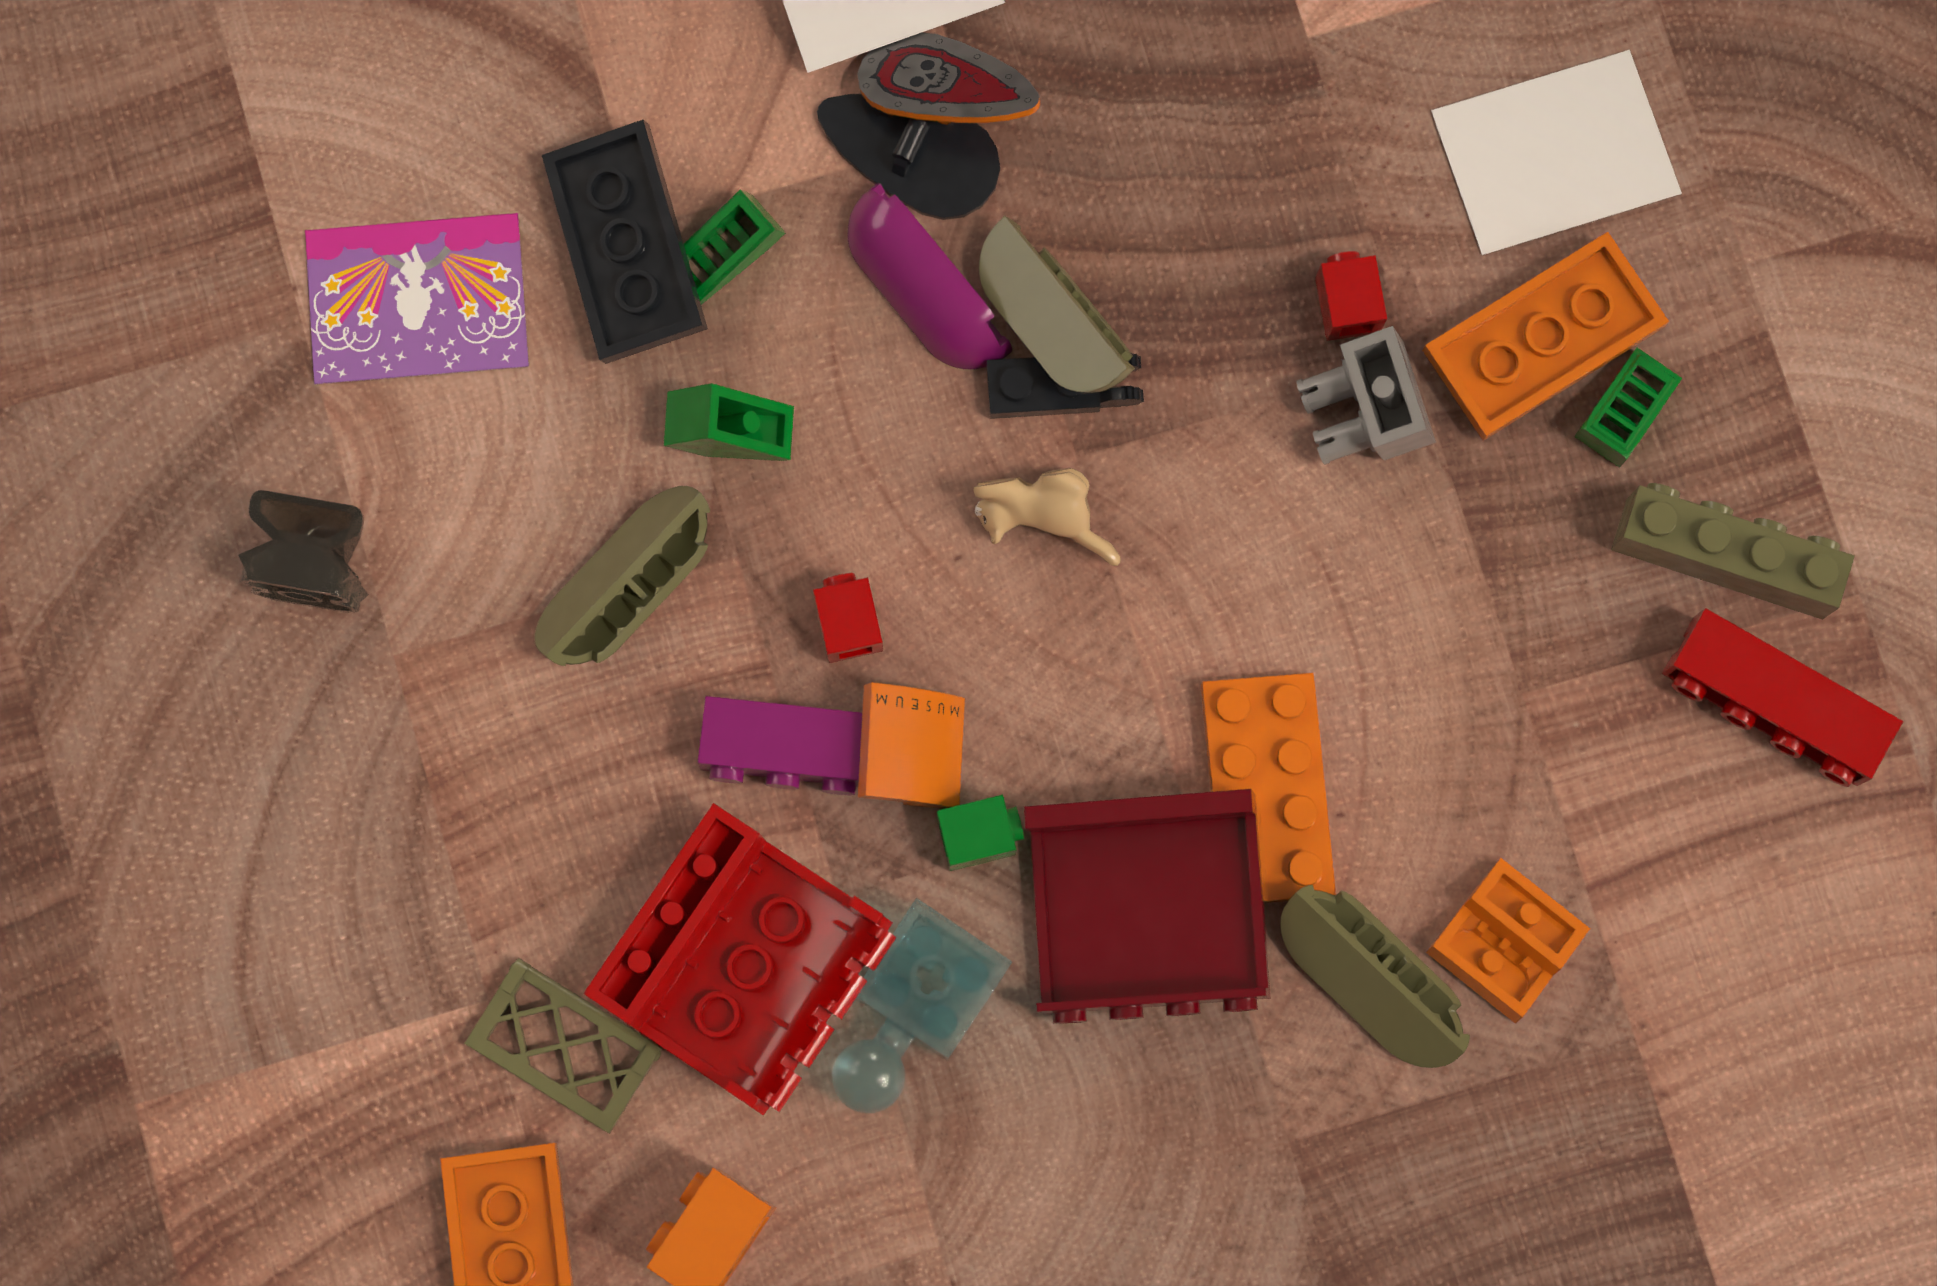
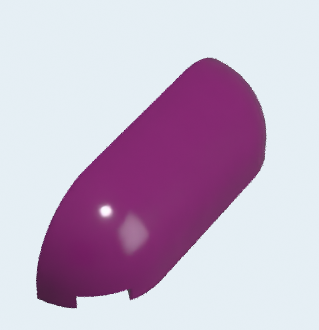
M880 183L875 184L864 193L855 204L848 222L847 237L851 254L858 266L926 349L941 362L960 369L985 368L987 360L1003 359L1013 351L1010 341L1005 336H1002L990 321L994 317L992 311L895 194L889 198Z

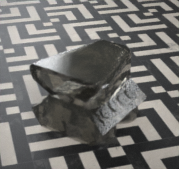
M258 490L254 492L249 504L250 518L272 540L238 555L243 564L240 582L252 587L251 593L270 600L345 613L359 612L360 602L369 594L361 586L362 583L358 580L359 577L348 566V563L363 530L364 515L361 510L353 505Z

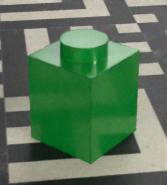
M1003 795L937 811V821L950 871L1015 856L1017 850L1015 841L1024 839L1017 807L1006 809Z

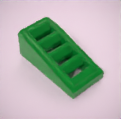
M741 189L684 243L688 261L694 257L710 276L702 283L692 271L701 305L768 251L786 234L752 194ZM745 215L758 229L752 236L739 222ZM726 230H729L742 245L736 252L721 236ZM709 244L725 259V262L720 267L703 250Z
M1637 347L1574 437L1620 468L1682 380V377ZM1637 366L1664 384L1659 392L1632 374ZM1627 384L1652 401L1648 408L1623 392L1621 390L1623 386ZM1614 400L1639 416L1640 420L1638 423L1635 424L1610 406ZM1603 416L1628 432L1629 435L1626 440L1599 423Z

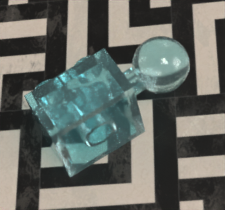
M918 898L915 899L893 932L896 939L875 971L869 969L863 978L867 980V983L855 999L884 1018V1023L872 1040L856 1041L843 1049L835 1060L832 1069V1084L836 1095L843 1104L857 1112H880L890 1107L899 1098L905 1084V1069L901 1058L914 1039L946 1061H949L1012 965L1011 960ZM936 966L940 967L945 971L942 981L947 985V988L943 992L934 989L929 995L921 991L922 980L917 976L922 969L931 973Z

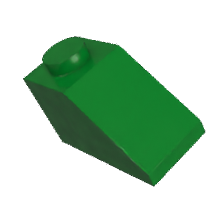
M713 383L668 391L663 446L704 457L771 461L791 460L794 406Z

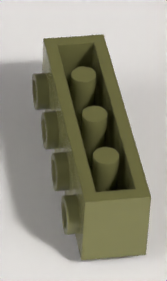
M1649 483L1647 487L1639 485L1627 498L1611 548L1612 551L1822 620L1840 608L1855 555L1839 551L1841 545L1836 541L1821 536H1808L1806 540L1786 533L1787 527L1770 519L1756 518L1754 522L1732 516L1734 510L1718 502L1701 501L1699 505L1680 499V492L1662 484Z

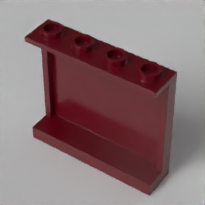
M1252 789L1024 806L1025 829L1031 832L1041 1003H1036L1037 1012L1052 1014L1053 1024L1087 1022V1011L1109 1010V1020H1128L1144 1018L1143 1008L1166 1006V1016H1186L1201 1014L1200 1004L1223 1002V1012H1244L1258 1010L1257 1000L1271 999L1256 795Z

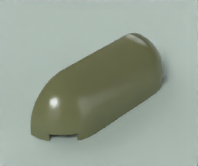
M1003 216L988 234L980 254L979 276L982 288L988 299L1049 376L1060 386L1076 392L1094 393L1110 389L1121 383L1135 369L1128 362L1133 357L1129 349L1045 247L1038 253L1035 247L1021 233L1020 225L1010 218Z
M677 486L660 492L641 505L547 605L535 631L537 649L549 660L561 666H566V664H582L592 660L600 663L614 654L703 558L708 547L704 540L707 532V513H710L709 505L704 496L693 487Z
M1313 885L1301 888L1290 898L1281 916V933L1288 952L1295 962L1386 1050L1404 1062L1425 1068L1446 1066L1454 1062L1466 1051L1470 1034L1463 1033L1462 1024L1456 1012L1461 1006L1458 997L1444 981L1362 903L1345 891L1341 890L1335 896L1327 892L1314 890Z

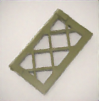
M520 958L510 966L509 972L499 986V989L464 1043L609 1134L655 1061L660 1058L663 1049L654 1041L649 1040ZM524 981H527L548 994L551 1004L519 1012L516 994ZM510 1005L512 1014L504 1015ZM568 1007L598 1026L599 1034L567 1041L559 1008ZM553 1010L560 1043L528 1051L520 1018ZM509 1020L514 1021L521 1053L513 1055L489 1040L498 1023ZM615 1036L640 1052L630 1068L619 1071L614 1070L607 1038ZM601 1040L608 1073L576 1081L568 1047ZM561 1049L569 1083L560 1084L534 1068L530 1064L529 1057ZM625 1075L624 1079L618 1087L616 1077ZM610 1079L613 1096L604 1111L579 1096L578 1086Z

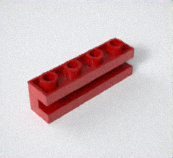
M1707 608L1693 617L1683 635L1685 637L1679 650L1671 656L1662 672L1664 676L1673 680L1672 688L1681 695L1697 702H1701L1703 698L1723 709L1721 716L1731 724L1745 730H1751L1752 727L1757 728L1772 737L1770 744L1775 749L1793 758H1800L1801 755L1821 765L1819 772L1824 777L1845 787H1849L1851 783L1858 786L1873 778L1904 722Z

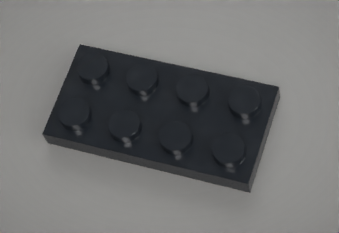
M642 119L543 154L544 166L599 360L608 364L707 330L708 327L650 125Z

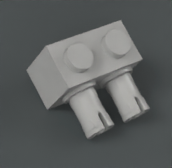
M1393 326L1341 344L1340 347L1344 356L1342 360L1343 366L1296 381L1298 391L1303 395L1300 396L1308 414L1313 413L1314 410L1354 397L1359 403L1361 409L1358 411L1359 417L1320 431H1313L1314 441L1319 445L1317 450L1324 465L1329 464L1330 461L1368 448L1372 452H1377L1385 461L1436 443L1404 342Z

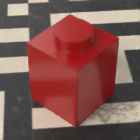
M1347 251L1328 257L1327 263H1321L1315 277L1326 341L1363 336L1382 330L1387 321V314L1376 255L1360 257V253L1357 251Z
M855 573L839 574L824 579V587L813 589L829 663L883 652V641L868 577L856 580Z

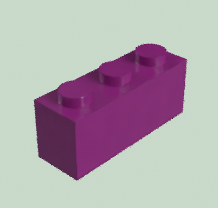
M705 696L698 765L701 770L710 771L709 779L717 782L740 784L743 783L744 775L766 777L765 785L773 788L796 790L799 789L800 781L822 783L821 791L825 793L855 795L856 787H858L862 713Z

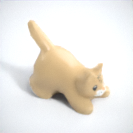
M1065 468L1042 473L1034 484L1027 483L1020 477L980 482L978 486L974 487L975 496L983 499L976 505L975 514L980 519L982 526L990 533L992 544L999 543L1004 533L1019 525H1026L1057 536L1071 538L1113 566H1118L1121 562L1120 555L1113 545L1090 531V508L1087 500L1090 485L1081 472L1073 468Z

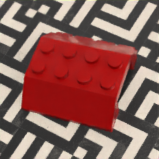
M713 803L583 994L764 1116L770 1106L778 1112L782 1110L802 1080V1077L793 1072L799 1062L810 1068L835 1030L826 1023L830 1016L833 1014L842 1020L867 983L866 979L858 975L862 968L865 966L875 971L895 941L896 937L888 932L893 922L855 895L852 898L771 845L759 832Z

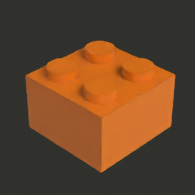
M712 1168L708 1176L698 1171L679 1199L681 1203L687 1206L675 1224L671 1221H664L648 1244L646 1251L652 1254L653 1258L647 1265V1268L673 1286H725L776 1207L720 1169Z

